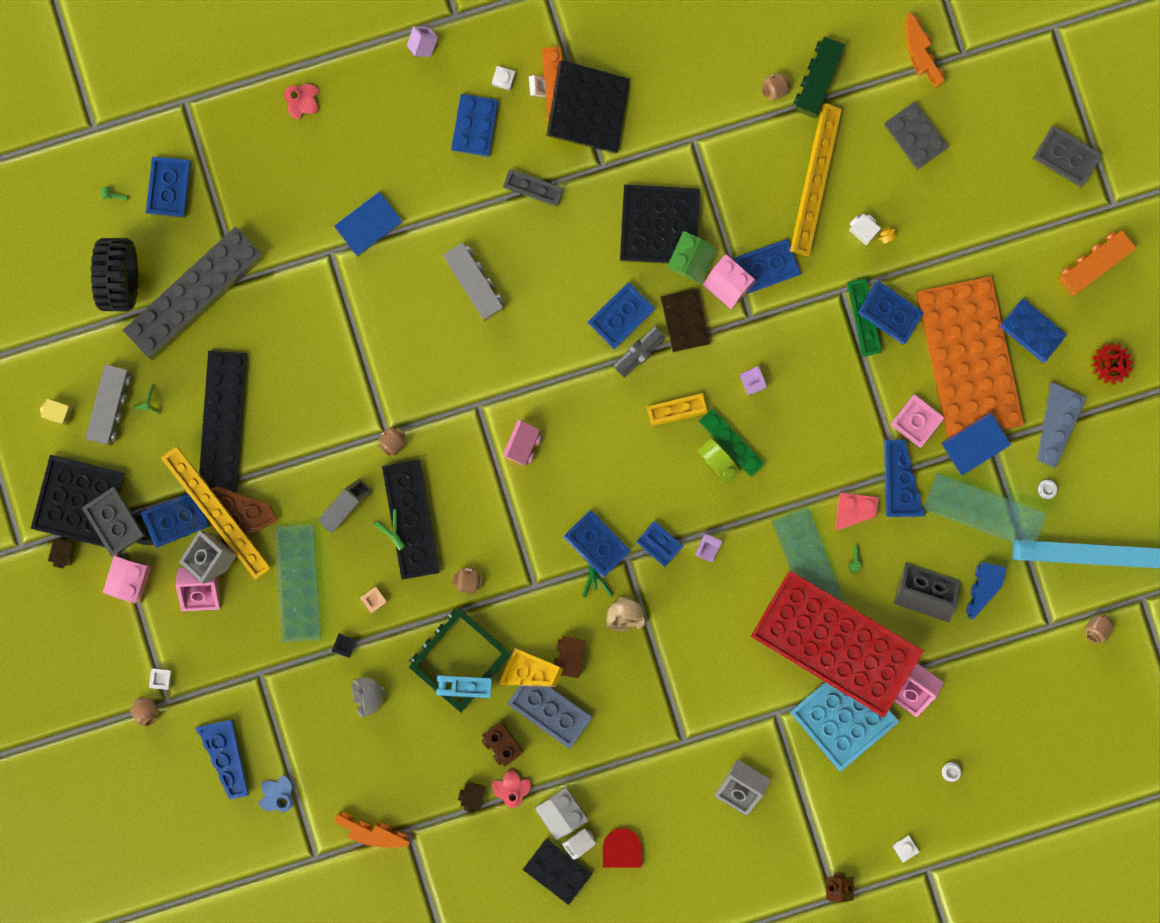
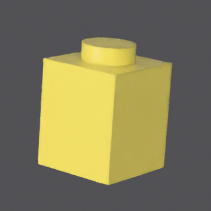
M47 399L46 402H43L40 413H42V418L67 425L73 407Z

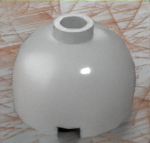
M368 677L354 679V683H352L353 700L360 707L357 708V712L361 717L376 713L381 708L383 698L386 696L383 686L380 687L377 681Z

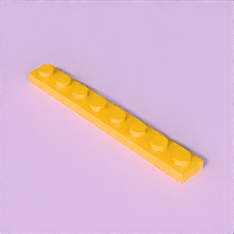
M827 103L822 104L790 248V252L803 256H810L842 111L841 108Z
M176 446L161 457L163 462L253 578L257 579L271 569L265 558L180 448Z

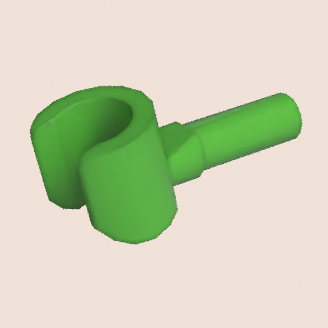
M101 187L103 199L116 198L127 201L128 196L111 193V187Z
M854 545V562L849 563L850 573L858 572L861 568L858 558V545Z

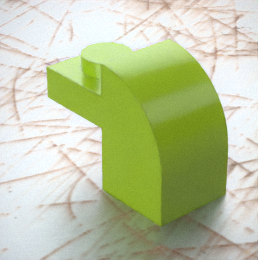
M711 438L697 450L702 459L716 472L725 484L740 472L733 460Z

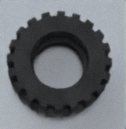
M100 238L94 244L93 256L91 258L93 300L96 307L101 311L129 312L134 308L138 295L139 273L136 248L133 241L128 238Z

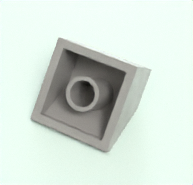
M199 530L179 563L202 584H205L226 572L237 555L214 534Z
M737 759L714 796L748 816L764 795L770 779Z
M567 786L535 807V810L556 840L588 821L587 815Z

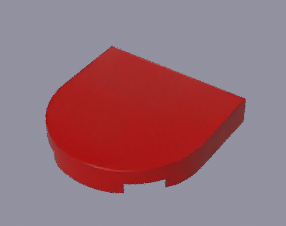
M617 828L606 836L603 842V868H641V842L633 831L627 828Z

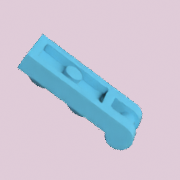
M437 675L439 689L436 690V695L491 698L492 678ZM447 682H452V690L446 689Z

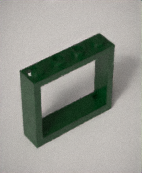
M460 608L457 611L454 609L447 616L449 621L445 625L441 624L434 631L437 635L432 640L427 639L422 645L424 650L419 655L415 653L409 660L411 663L409 668L435 691L439 689V685L417 666L460 617L502 653L481 678H492L512 655L508 649ZM441 695L460 713L474 699V697H464L459 703L452 696Z

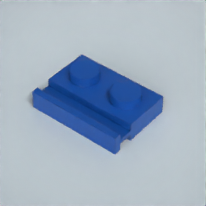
M655 521L636 541L637 544L664 567L683 547Z

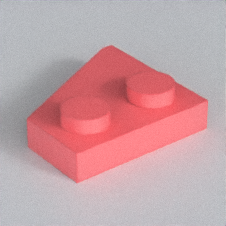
M839 493L835 530L876 517L878 497Z

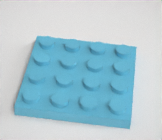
M826 682L790 711L840 772L899 723L890 710L885 717H882Z

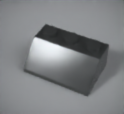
M905 563L896 589L894 604L949 622L957 607L960 581Z

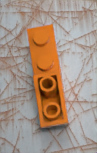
M909 13L905 19V40L909 57L918 76L920 77L926 73L936 89L944 83L945 75L940 68L937 69L934 64L933 55L926 51L931 46L930 36L921 29L919 19L913 16L912 13Z
M347 812L338 813L334 822L351 830L348 838L366 845L399 848L409 846L411 842L408 839L409 835L401 831L396 833L391 830L392 827L383 822L381 824L377 823L371 829L370 824L362 820L360 823L353 820L354 816Z

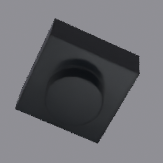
M339 633L332 652L350 658L357 640Z

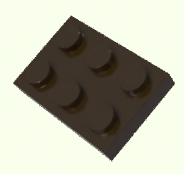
M698 288L660 297L673 353L710 345Z

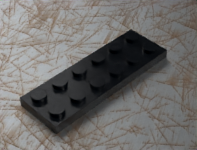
M420 460L382 466L392 528L393 510L396 509L397 534L406 546L400 551L396 547L401 579L440 573Z

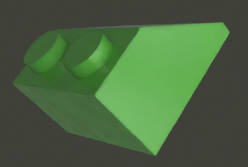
M683 231L667 266V270L702 285L717 249L704 240Z

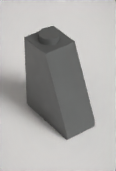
M359 478L340 493L318 520L326 530L333 533L341 527L373 491Z

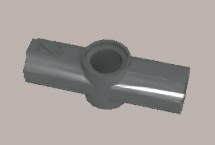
M653 327L641 340H637L613 367L625 378L652 354V351L666 339L665 336L656 327Z

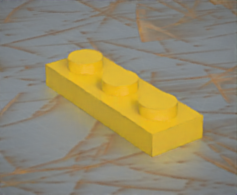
M703 393L647 406V412L652 427L706 414L707 408Z

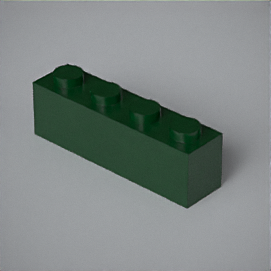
M825 36L822 42L818 41L814 52H817L816 58H811L807 68L810 70L808 77L804 75L800 85L803 87L802 93H797L793 102L796 105L795 111L816 119L845 44Z

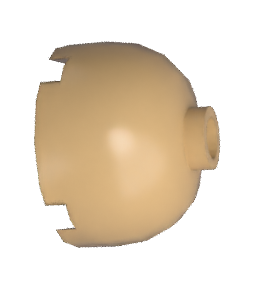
M619 598L608 609L606 616L607 627L610 626V629L615 631H630V627L633 626L639 629L645 625L644 611L640 604L630 600V598Z

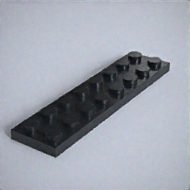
M208 351L199 474L211 489L216 486L237 492L247 353Z

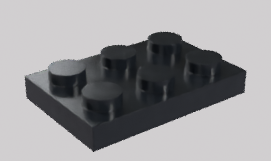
M547 838L523 868V871L568 905L592 875L589 870L576 860H573L572 857Z

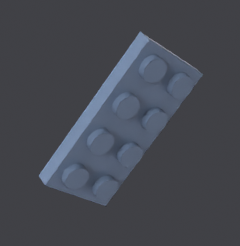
M519 686L507 703L569 749L592 719V716L551 687Z

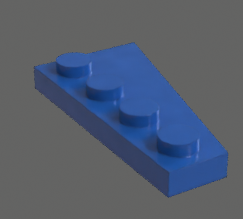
M884 440L886 517L925 516L921 508L919 493H917L914 474H912L905 440Z
M234 719L196 727L197 734L200 735L203 741L202 744L212 759L211 763L219 774V779L229 800L250 795Z

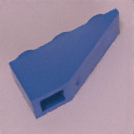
M980 562V566H976L974 576L977 579L976 583L972 584L970 591L972 600L971 603L967 604L966 608L968 619H974L1002 587L1006 572L1005 567Z

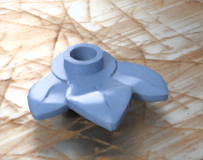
M282 775L277 783L273 781L262 782V791L265 797L258 804L264 810L273 811L277 809L280 812H286L293 806V798L291 796L292 784L286 776ZM282 798L287 800L286 805L280 803Z

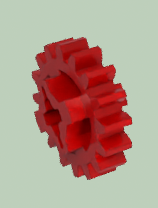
M1109 343L1108 347L1102 345V350L1097 349L1095 351L1097 355L1092 356L1095 363L1090 365L1096 368L1092 373L1099 374L1097 380L1104 378V384H1107L1110 380L1111 385H1114L1116 380L1121 383L1123 378L1127 379L1130 377L1127 372L1133 371L1129 366L1134 364V361H1129L1132 354H1126L1127 347L1121 349V344H1117L1114 347L1113 343ZM1113 351V352H1116V354H1115V355H1110L1109 353L1107 354L1106 352ZM1116 359L1115 363L1113 364L1114 367L1109 368L1111 364L1110 361ZM1114 372L1118 376H1109L1108 374Z

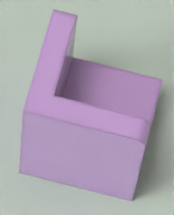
M413 26L407 47L414 56L431 57L438 37L430 27Z
M759 366L740 374L748 396L766 389L767 386Z
M703 534L695 556L713 562L722 541Z

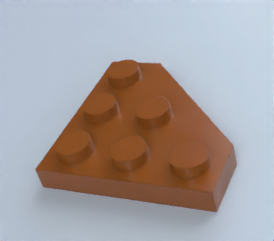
M218 486L211 489L247 536L278 521L268 502ZM220 535V537H221L223 543L227 546L228 544L225 542V540H224V539L222 538V536Z

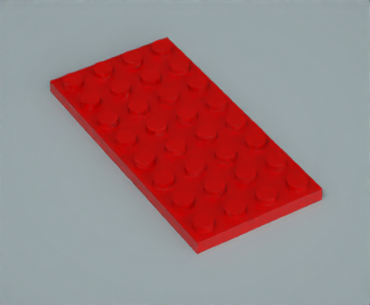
M791 570L788 571L750 636L882 717H885L925 651Z

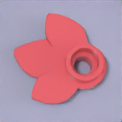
M304 84L300 87L289 86L284 92L289 114L299 120L302 112L307 114L317 113L318 106L314 97L319 93V90L310 84ZM291 92H296L297 98L293 99L290 95Z
M510 769L504 775L503 781L492 782V789L496 797L504 800L506 806L516 808L521 805L523 797L530 792L531 782L530 779L520 780L519 775ZM516 795V800L510 801L509 797Z

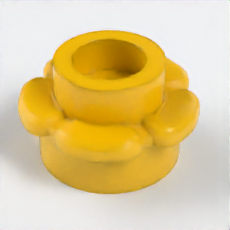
M887 227L879 232L881 236L878 239H881L883 244L892 241L897 237L895 229Z

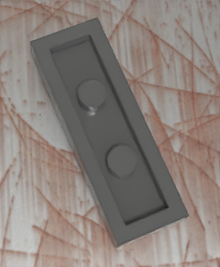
M509 169L503 185L504 189L555 207L558 206L563 192V188L511 169Z

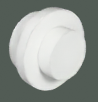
M1044 480L1038 485V493L1044 499H1051L1057 494V485L1051 480Z
M946 763L942 768V776L949 782H955L961 776V768L956 763Z

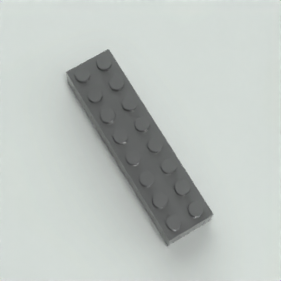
M235 226L123 329L124 333L149 359L154 360L265 257Z

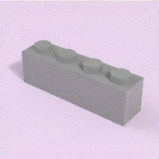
M461 243L443 254L480 316L486 321L504 310L502 307L504 301L499 294L495 295L492 291L494 285L489 277L485 279L482 275L484 269L479 261L475 263L472 259L474 253L469 245L465 247Z
M104 365L85 439L111 446L112 442L116 441L118 434L116 431L117 423L120 424L122 419L121 408L127 400L125 392L127 386L129 387L132 381L130 371Z

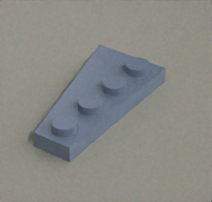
M1052 382L1049 385V395L1046 402V412L1037 460L1056 468L1086 397Z

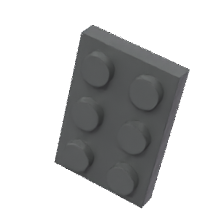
M913 102L884 123L885 128L916 170L923 167L949 147L916 102Z
M1053 125L1032 159L1082 188L1102 154Z
M112 487L82 507L111 557L116 556L145 536L116 487Z

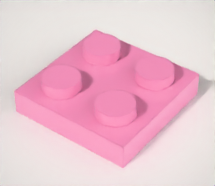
M914 394L890 425L921 448L944 417Z

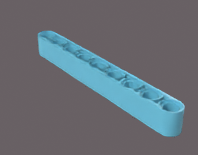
M1013 540L1012 560L1160 568V549Z

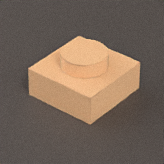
M374 587L360 597L371 613L387 603L377 587Z

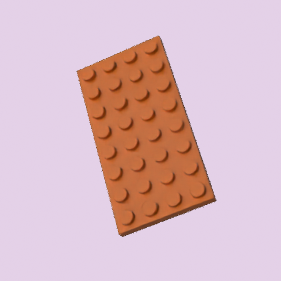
M992 276L916 292L919 309L924 312L921 319L942 416L944 417L947 439L990 412L1002 430L1024 426L1004 331L999 327L1002 322Z

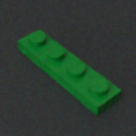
M865 278L847 282L862 357L881 354L876 326L857 313L869 293L867 280Z
M713 408L698 421L750 477L765 465Z

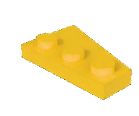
M514 648L499 684L556 687L563 669Z

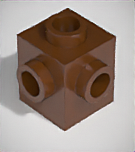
M835 872L834 876L826 877V900L835 902L853 901L854 877L846 876L844 872Z

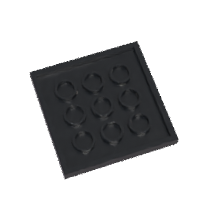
M559 61L546 136L614 154L618 153L630 79L571 62Z
M624 185L620 261L669 264L683 231L698 237L700 189Z
M50 454L30 529L105 547L82 507L112 487H116L118 492L121 493L126 473Z

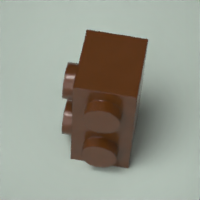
M568 636L558 639L556 650L560 651L559 659H554V665L563 669L562 676L579 679L586 640Z
M502 721L482 735L484 738L481 740L488 750L490 748L495 753L493 758L499 765L503 764L505 767L524 753Z

